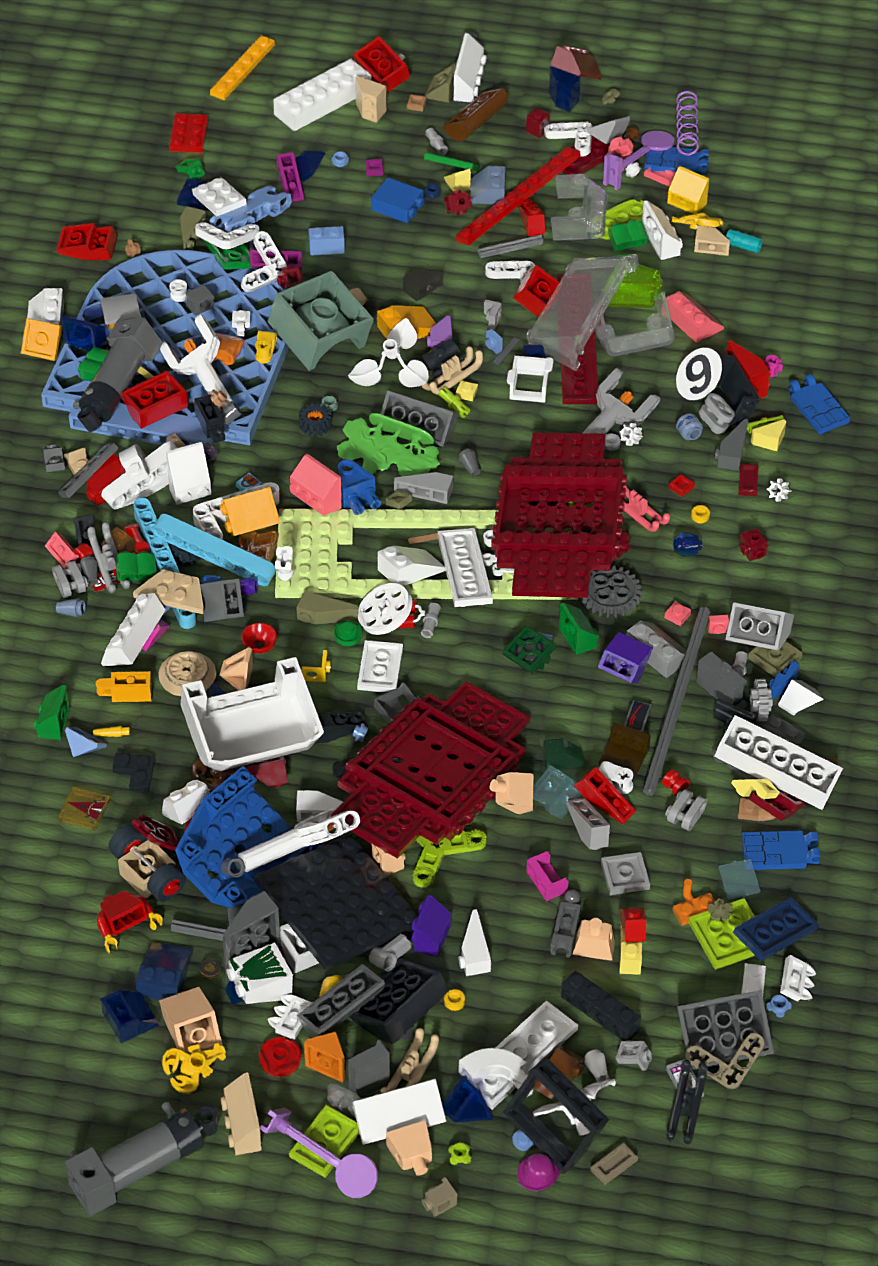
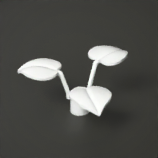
M407 318L402 320L389 333L387 340L383 343L384 352H382L379 367L371 359H365L354 367L352 372L348 374L353 382L362 386H372L379 382L381 379L379 371L383 367L385 356L390 359L398 358L404 368L399 372V380L404 386L417 387L428 382V370L422 362L412 360L406 366L399 354L400 347L408 349L417 341V333Z
M608 1079L595 1082L580 1091L591 1101V1098L595 1099L597 1092L601 1088L608 1085L615 1086L616 1080ZM562 1103L544 1105L532 1112L537 1116L555 1110H563L569 1117L571 1124H576L579 1135H585L590 1132L576 1117L574 1118Z

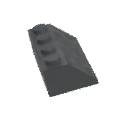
M388 390L380 413L381 415L425 430L433 437L434 444L442 447L445 446L453 433L459 416V412Z
M362 964L300 1012L297 1017L306 1033L312 1038L328 1034L369 1000L376 997L383 990L385 982Z

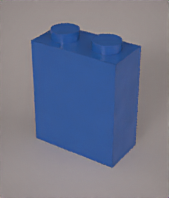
M387 178L371 197L372 211L408 223L411 218L415 217L418 209L424 205L423 190Z

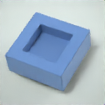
M493 329L486 331V346L496 354L502 351L503 338Z

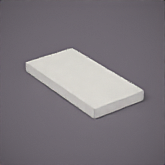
M436 1079L352 1101L362 1144L385 1139L386 1132L424 1120L427 1127L446 1122Z

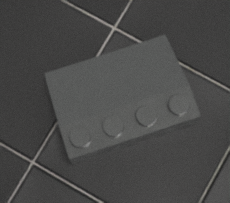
M265 891L253 895L245 902L222 935L226 983L228 985L234 983V981L229 980L227 975L229 959L276 943L281 952L278 907Z
M761 990L678 1006L686 1051L689 1047L698 1046L722 1062L729 1063L746 1037L752 1033H757L764 1039V1048L759 1056L774 1054ZM750 1039L751 1047L749 1050L744 1047L742 1051L748 1052L754 1057L755 1054L752 1053L754 1047H760L759 1039ZM698 1050L695 1053L692 1051L690 1053L692 1056L691 1061L693 1062L695 1059H698L705 1063L710 1058L708 1056H705V1059L701 1058ZM742 1055L738 1057L737 1061L749 1058ZM710 1062L708 1066L718 1065V1063Z

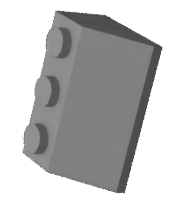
M733 602L725 640L779 651L790 635L794 615Z
M639 621L627 630V636L653 647L647 663L665 678L681 668L686 649L654 623Z

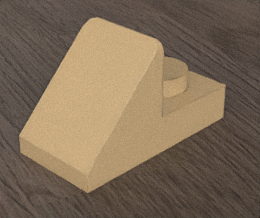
M79 448L63 454V458L73 475L88 462L85 448Z

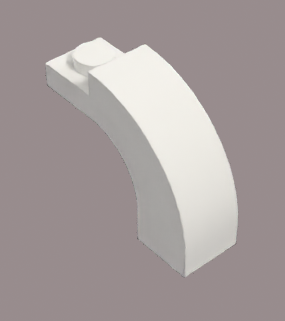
M137 444L119 453L121 464L125 468L132 485L149 477L143 462L146 455Z
M481 1049L459 1060V1073L471 1086L487 1077L500 1076L511 1081L519 1089L529 1075L526 1072V1062L518 1055L503 1049Z

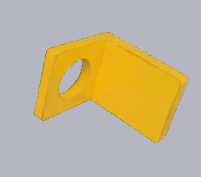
M323 650L322 668L302 667L305 681L326 682V673L330 672L331 661L327 659V650ZM315 672L317 676L310 677L307 673Z

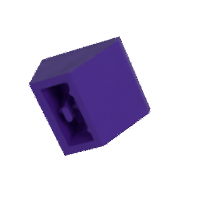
M618 632L605 649L598 668L630 683H639L653 647Z
M428 895L425 902L420 904L418 919L415 918L413 921L412 930H414L412 942H414V951L438 958L451 927V913L434 897Z

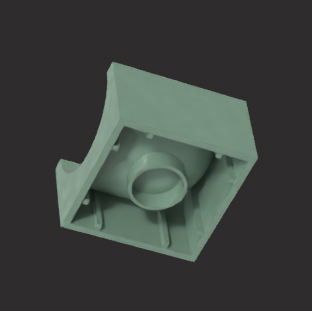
M330 271L277 293L268 323L310 371L315 369L317 362L326 351L342 340L350 338L358 349L365 347L374 319L334 272Z

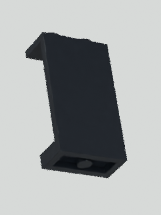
M720 355L722 372L716 387H721L735 412V416L729 424L738 426L744 419L749 421L760 398L736 356Z

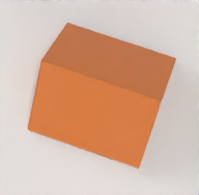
M336 1032L307 1039L304 1042L305 1066L343 1083L345 1080L344 1055Z

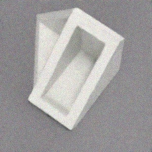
M791 680L778 706L795 715L798 711L823 700V698L815 688L802 680Z

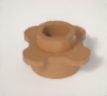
M131 239L128 240V245L125 248L126 254L130 255L131 259L139 256V244Z
M214 389L211 391L213 395L210 398L216 406L229 405L224 392L221 390L217 392Z

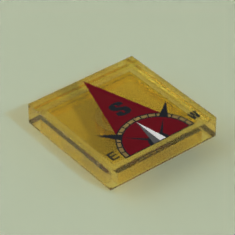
M72 787L58 815V821L96 831L111 801L110 796Z

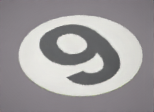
M700 348L691 352L682 361L677 372L676 385L679 393L684 398L698 400L707 396L715 388L722 372V363L717 352L710 348Z

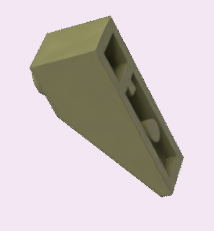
M304 591L297 605V620L311 624L357 621L358 605Z

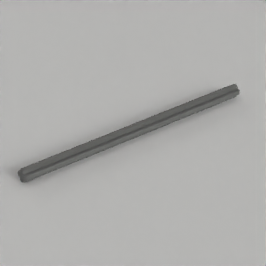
M707 607L699 609L643 788L646 796H653L710 615Z

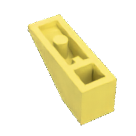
M620 922V974L640 975L642 941L625 942Z

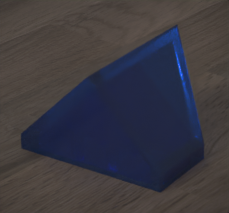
M304 151L295 158L299 178L305 182L314 175L325 155L323 151Z
M463 1075L442 1105L444 1113L454 1123L494 1120L481 1090L466 1075Z

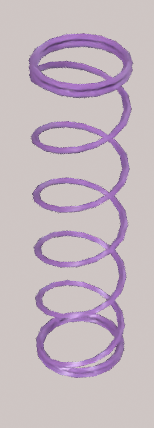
M691 91L681 92L677 96V149L683 155H693L699 147L698 136L696 135L698 133V127L696 126L698 123L696 117L698 114L696 108L698 98ZM690 93L693 96H695V98L684 97L678 102V99L682 94ZM685 98H692L696 101L693 106L683 107L679 104ZM682 109L696 110L695 116L691 114L682 116L679 112ZM682 118H696V124L688 123L682 125L680 123ZM695 126L697 129L696 133L689 132L683 134L680 131L682 127L692 128ZM685 139L694 140L695 143L688 145L683 143L682 141ZM682 143L686 146L697 144V148L691 153H684L679 148V144Z

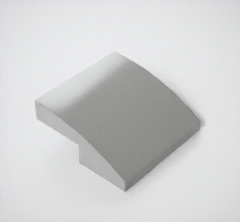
M136 294L100 299L106 325L114 324L118 320L141 318Z

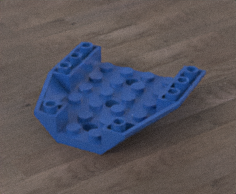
M244 766L201 801L175 849L183 874L212 903L229 908L243 905L253 895L262 892L253 881L256 874L323 847L320 843L304 846L249 872L244 871L239 877L223 874L221 871L223 860L226 858L238 859L235 848L246 851L293 830L252 788L257 779ZM262 825L268 826L271 832L263 831ZM234 862L230 865V871L232 873L236 870V864ZM208 871L215 872L217 878H211L208 875Z

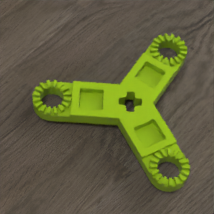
M477 829L469 832L462 831L459 836L456 835L451 841L444 838L438 844L439 848H436L433 842L420 835L416 841L424 849L413 872L414 884L422 888L430 886L444 855L481 850L487 843L486 834L483 831H477ZM478 837L481 839V842L475 844L471 839ZM421 874L428 876L427 880L424 879V881L417 877Z

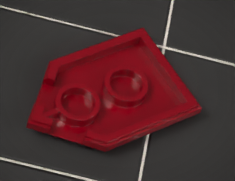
M144 814L132 821L133 826L151 843L176 854L175 849L179 841L171 827Z

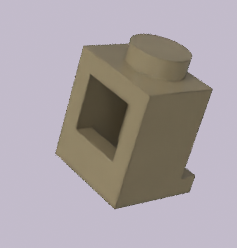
M445 1177L442 1179V1184L432 1186L425 1193V1198L421 1201L426 1211H431L433 1216L436 1217L457 1205V1193Z

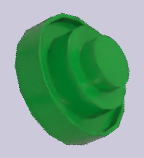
M354 621L340 622L334 628L335 641L342 646L356 645L362 638L361 626Z

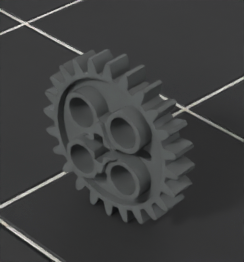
M613 566L610 571L598 570L596 572L591 570L588 598H583L582 603L587 604V609L592 608V613L599 611V616L603 613H606L607 618H609L610 614H613L616 618L617 613L624 616V611L631 613V608L636 609V604H640L642 586L639 585V579L635 580V574L629 576V570L622 572L623 567L616 570V567Z

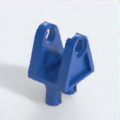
M342 460L338 464V474L341 477L342 509H352L355 515H359L358 512L360 514L364 512V505L369 504L372 509H375V506L378 508L381 505V500L375 494V477L354 461ZM344 466H348V467H350L352 470H350V471H344V470H343V467H344Z

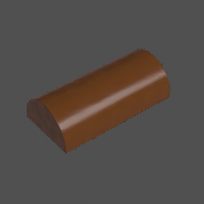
M500 88L481 93L443 126L445 132L456 141H464L507 104L508 97L505 89Z

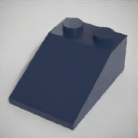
M152 942L136 979L137 996L162 1000L181 993L193 949Z

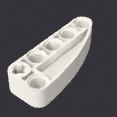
M171 441L164 443L143 459L149 477L132 485L127 473H124L104 488L101 494L102 498L113 509H119L133 504L138 498H145L167 486L169 478L166 451L177 449L178 447Z

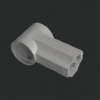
M400 934L383 948L375 947L369 955V961L385 971H390L395 967L397 959L412 948L411 943L406 936Z

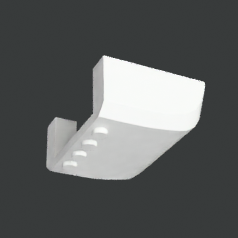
M296 657L277 662L275 682L207 698L201 680L182 685L181 707L199 757L204 765L217 771H224L308 750L324 733Z

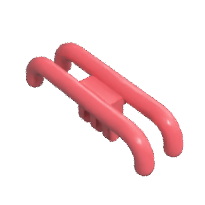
M623 486V488H626V497L629 498V504L624 502V511L648 531L655 532L659 529L660 524L665 525L669 523V514L666 513L662 517L647 505L648 501L645 498L642 499V496L637 494L635 490L630 491L626 486ZM647 513L655 521L651 524L642 515Z

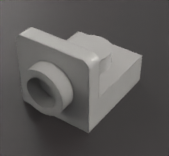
M485 300L484 314L487 315L486 320L488 321L489 329H496L502 316V303Z
M621 1041L616 1060L619 1064H638L641 1070H647L652 1060V1053L644 1041Z

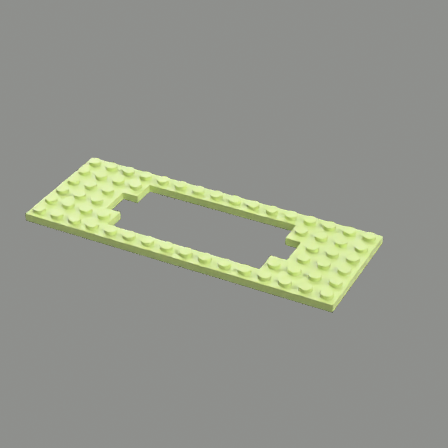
M279 509L280 523L278 524L277 548L285 546L293 548L292 569L295 572L288 581H282L277 575L276 570L275 598H301L304 591L329 598H365L373 589L383 584L392 583L389 579H352V562H337L338 544L353 545V528L493 529V526L497 525L495 523V512H499V510L365 509L362 514L358 512L359 515H355L352 509H339L323 516L314 509ZM529 527L525 531L533 532L536 529ZM546 528L544 531L551 533L554 529ZM565 528L563 530V532L571 533V531H573V529L571 528ZM504 572L502 580H488L493 599L578 600V598L512 596L514 573ZM419 580L403 586L409 592L412 599H453L448 580ZM401 592L396 593L394 598L398 597ZM385 593L380 594L378 599L382 598Z

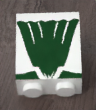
M276 943L229 959L228 978L230 981H234L238 996L242 997L246 1004L281 1001V996L292 995L293 974Z

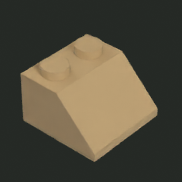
M356 76V105L362 118L377 123L386 112V86Z

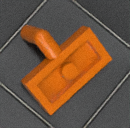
M691 879L684 881L683 896L686 902L673 906V912L681 926L689 924V917L708 911L707 906L709 904L714 905L715 901L710 893L694 898L691 894Z

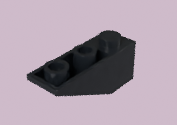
M317 712L324 733L315 743H328L354 733L357 725L361 726L362 723L365 724V727L369 725L361 712Z

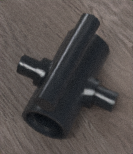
M452 338L437 346V350L434 348L421 357L429 371L438 366V369L432 372L435 379L443 374L441 365L447 363L449 359L452 360V357L460 352ZM462 354L457 356L460 363L465 360Z
M721 699L717 700V707L713 717L725 723L724 734L735 715L754 725L756 724L757 717L745 710L747 705L745 700H740L738 705L730 704Z

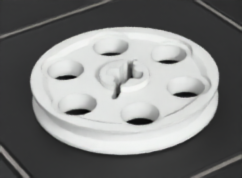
M383 584L368 593L361 602L358 609L359 623L371 634L381 635L389 633L398 628L409 616L412 609V597L405 587L400 584ZM401 592L398 597L394 598L396 593ZM385 593L382 598L378 599L380 594ZM401 605H405L402 610L398 611V608ZM369 607H372L371 611L365 613ZM392 619L389 624L385 625L387 620ZM376 620L373 625L369 626L371 621Z

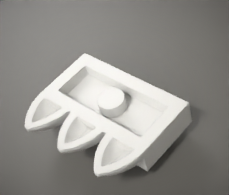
M791 955L785 959L780 993L795 1001L812 999V995L805 988L814 987L813 982L807 977L816 975L813 968Z
M283 995L280 998L286 1006L274 1007L275 1012L280 1017L268 1018V1022L276 1029V1033L295 1040L302 1028L297 1015L311 1005L312 1002L294 995Z

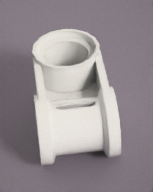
M602 762L599 767L600 772L619 793L627 794L633 790V772L630 769L614 765L611 762Z

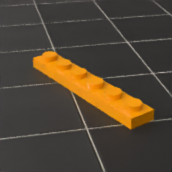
M261 35L210 90V95L225 100L275 46V40Z

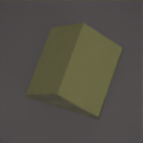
M457 63L434 75L425 94L427 99L449 103L454 93V73Z

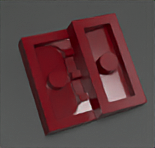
M777 787L776 789L780 793L776 798L763 799L756 792L752 793L749 800L780 821L795 814L805 804V801Z

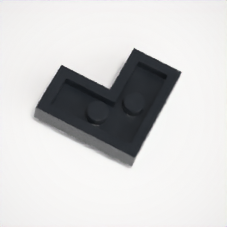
M115 753L113 773L131 775L129 782L130 791L149 792L155 756Z

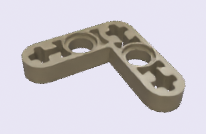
M757 1033L748 1035L729 1065L698 1046L689 1047L686 1051V1059L691 1062L693 1067L699 1070V1065L702 1062L698 1059H695L694 1062L691 1061V1051L695 1053L698 1050L700 1052L699 1056L705 1059V1056L710 1057L705 1061V1064L708 1066L710 1062H717L720 1069L715 1074L707 1070V1076L728 1089H736L740 1086L763 1050L764 1039ZM758 1038L760 1047H754L752 1053L755 1054L754 1057L748 1052L742 1051L744 1047L749 1050L751 1047L750 1039L755 1040ZM745 1055L749 1058V1065L747 1067H740L737 1064L739 1056ZM734 1065L737 1070L744 1073L742 1075L737 1073L735 1077L737 1083L728 1085L726 1076L733 1075L735 1070L731 1069V1067Z

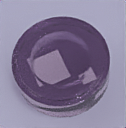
M209 443L203 444L205 458L213 461L218 456L217 449Z

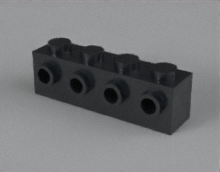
M575 970L562 983L561 998L622 1041H630L640 1031L641 1016L578 971Z

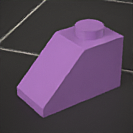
M446 316L430 329V336H427V347H431V350L434 348L437 350V346L452 338L451 316Z

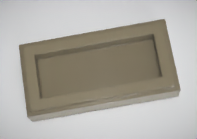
M623 1142L592 1165L590 1171L606 1185L637 1162L638 1156Z

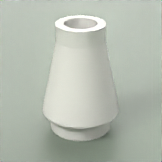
M600 1050L589 1051L585 1055V1065L595 1076L597 1082L607 1080L609 1076L605 1055Z

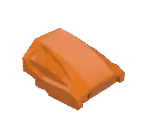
M215 333L221 343L213 361L220 359L223 364L232 365L236 358L240 356L245 340L235 336Z

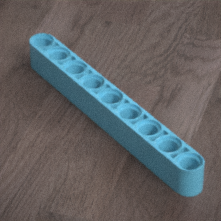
M146 498L136 499L133 503L135 520L139 524L144 541L150 546L151 554L155 555L157 572L159 573L164 569L180 573L168 543L152 533V528L157 522V518L150 501ZM172 607L182 628L190 629L196 625L195 612Z

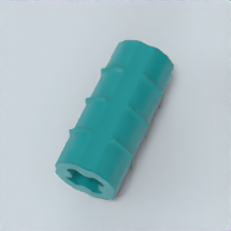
M729 229L726 238L730 240V245L757 254L761 250L763 242L761 238Z

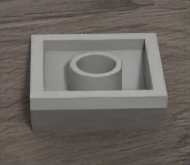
M630 117L613 120L586 130L587 133L608 144L611 143L612 139L623 136Z

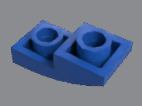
M792 661L789 668H785L783 674L778 672L776 678L771 679L768 688H771L772 699L782 695L791 680L797 678L799 663Z

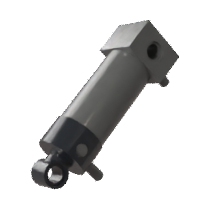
M145 318L118 320L107 337L111 346L110 351L81 399L73 403L74 409H81L77 418L88 432L97 430L102 425V422L110 421L121 402V392L127 390L142 362L153 361L163 344Z
M165 1102L162 1105V1109L168 1116L167 1118L98 1155L93 1147L80 1154L76 1150H72L69 1153L70 1159L65 1161L68 1183L88 1216L90 1217L115 1204L116 1192L204 1148L202 1135L211 1136L218 1130L216 1110L210 1106H204L197 1110L195 1117H192L186 1109L175 1113L170 1103Z

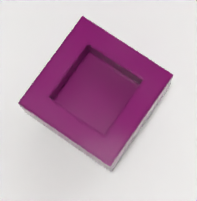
M382 159L365 160L366 176L383 175Z

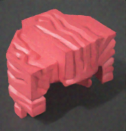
M620 136L611 140L608 153L622 158L623 161L634 153L632 151L633 144L629 139L622 140Z

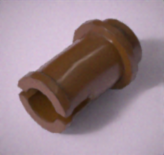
M636 127L628 128L622 140L629 139L632 142L638 138L639 130Z

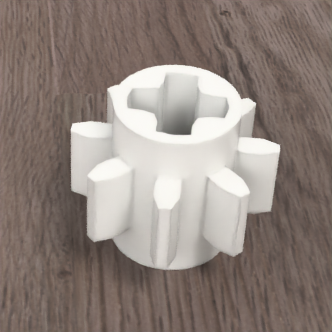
M630 423V425L624 424V428L620 431L621 441H626V445L639 444V440L643 438L642 428L636 427L635 423Z
M777 479V482L770 481L771 486L767 488L771 494L769 498L776 497V502H780L781 497L782 499H788L787 494L791 492L788 487L789 482L783 483V479Z

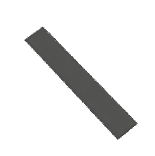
M514 337L492 363L499 365L520 339Z

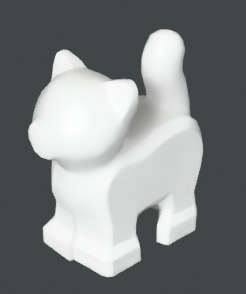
M287 546L278 547L276 549L278 561H275V569H277V575L282 581H288L295 572L292 569L293 548Z

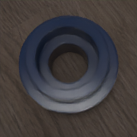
M428 184L424 189V195L430 199L438 198L441 195V189L437 184Z

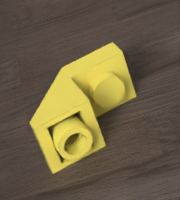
M743 779L731 782L736 788L737 793L743 797L751 796L752 793L756 792L763 799L776 798L780 793L769 779Z

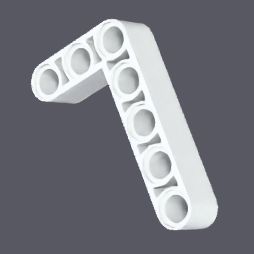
M272 482L200 503L193 508L194 525L196 528L223 540V534L218 524L226 522L225 515L221 514L220 500L270 487L275 505L277 506L280 501L279 487Z

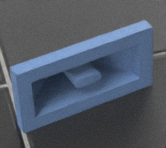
M66 727L65 729L73 757L103 749L107 746V743L78 727Z

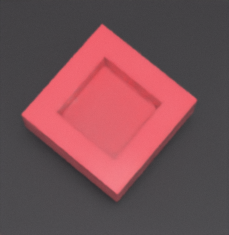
M676 601L665 612V618L679 626L691 615V609Z
M728 615L709 616L708 634L727 633Z

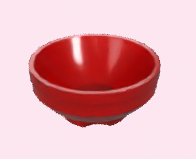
M254 623L247 626L242 632V643L245 648L250 647L252 653L261 654L268 652L276 644V631L268 624ZM256 642L265 643V645L260 648L254 646Z

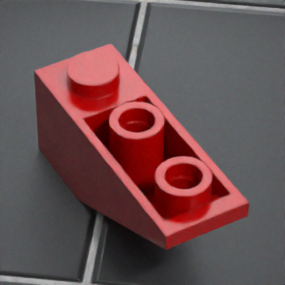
M531 199L522 201L518 209L525 232L528 236L545 234L544 213L535 201Z

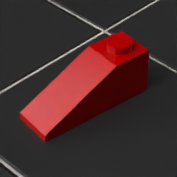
M597 767L586 772L573 785L588 802L622 825L636 812Z
M640 907L619 908L625 942L646 941V916L644 909Z

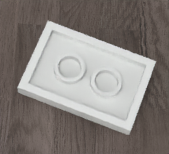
M223 178L214 179L212 182L201 184L192 189L193 195L216 216L247 205L246 199Z
M365 640L357 690L388 693L396 689L403 644Z

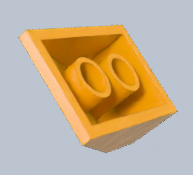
M390 306L377 311V327L386 339L391 330L406 318L415 329L417 339L430 335V329L436 325V322L424 307Z

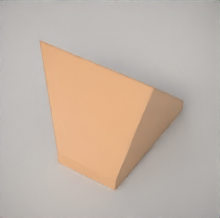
M248 647L223 661L220 676L238 691L248 687L253 669L252 649Z

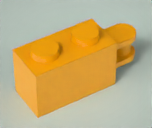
M111 672V678H102L96 681L97 694L99 696H112V702L151 701V672Z

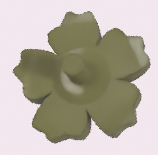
M615 88L610 89L602 96V103L615 102V98L620 95V92Z
M719 898L717 901H714V905L709 904L707 906L711 918L718 921L720 919L728 920L730 912L733 911L732 905L724 904L723 899Z

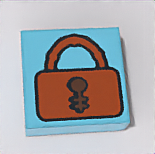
M250 473L236 482V487L241 491L262 485V482Z

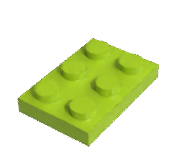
M326 1105L304 1134L341 1158L360 1132L357 1122ZM299 1142L289 1152L290 1158L325 1178L334 1168L332 1164Z

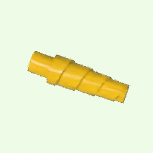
M122 726L93 730V736L100 737L130 735V727L122 728Z

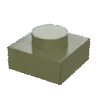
M397 490L385 498L386 505L396 509L404 508L412 501L411 494Z

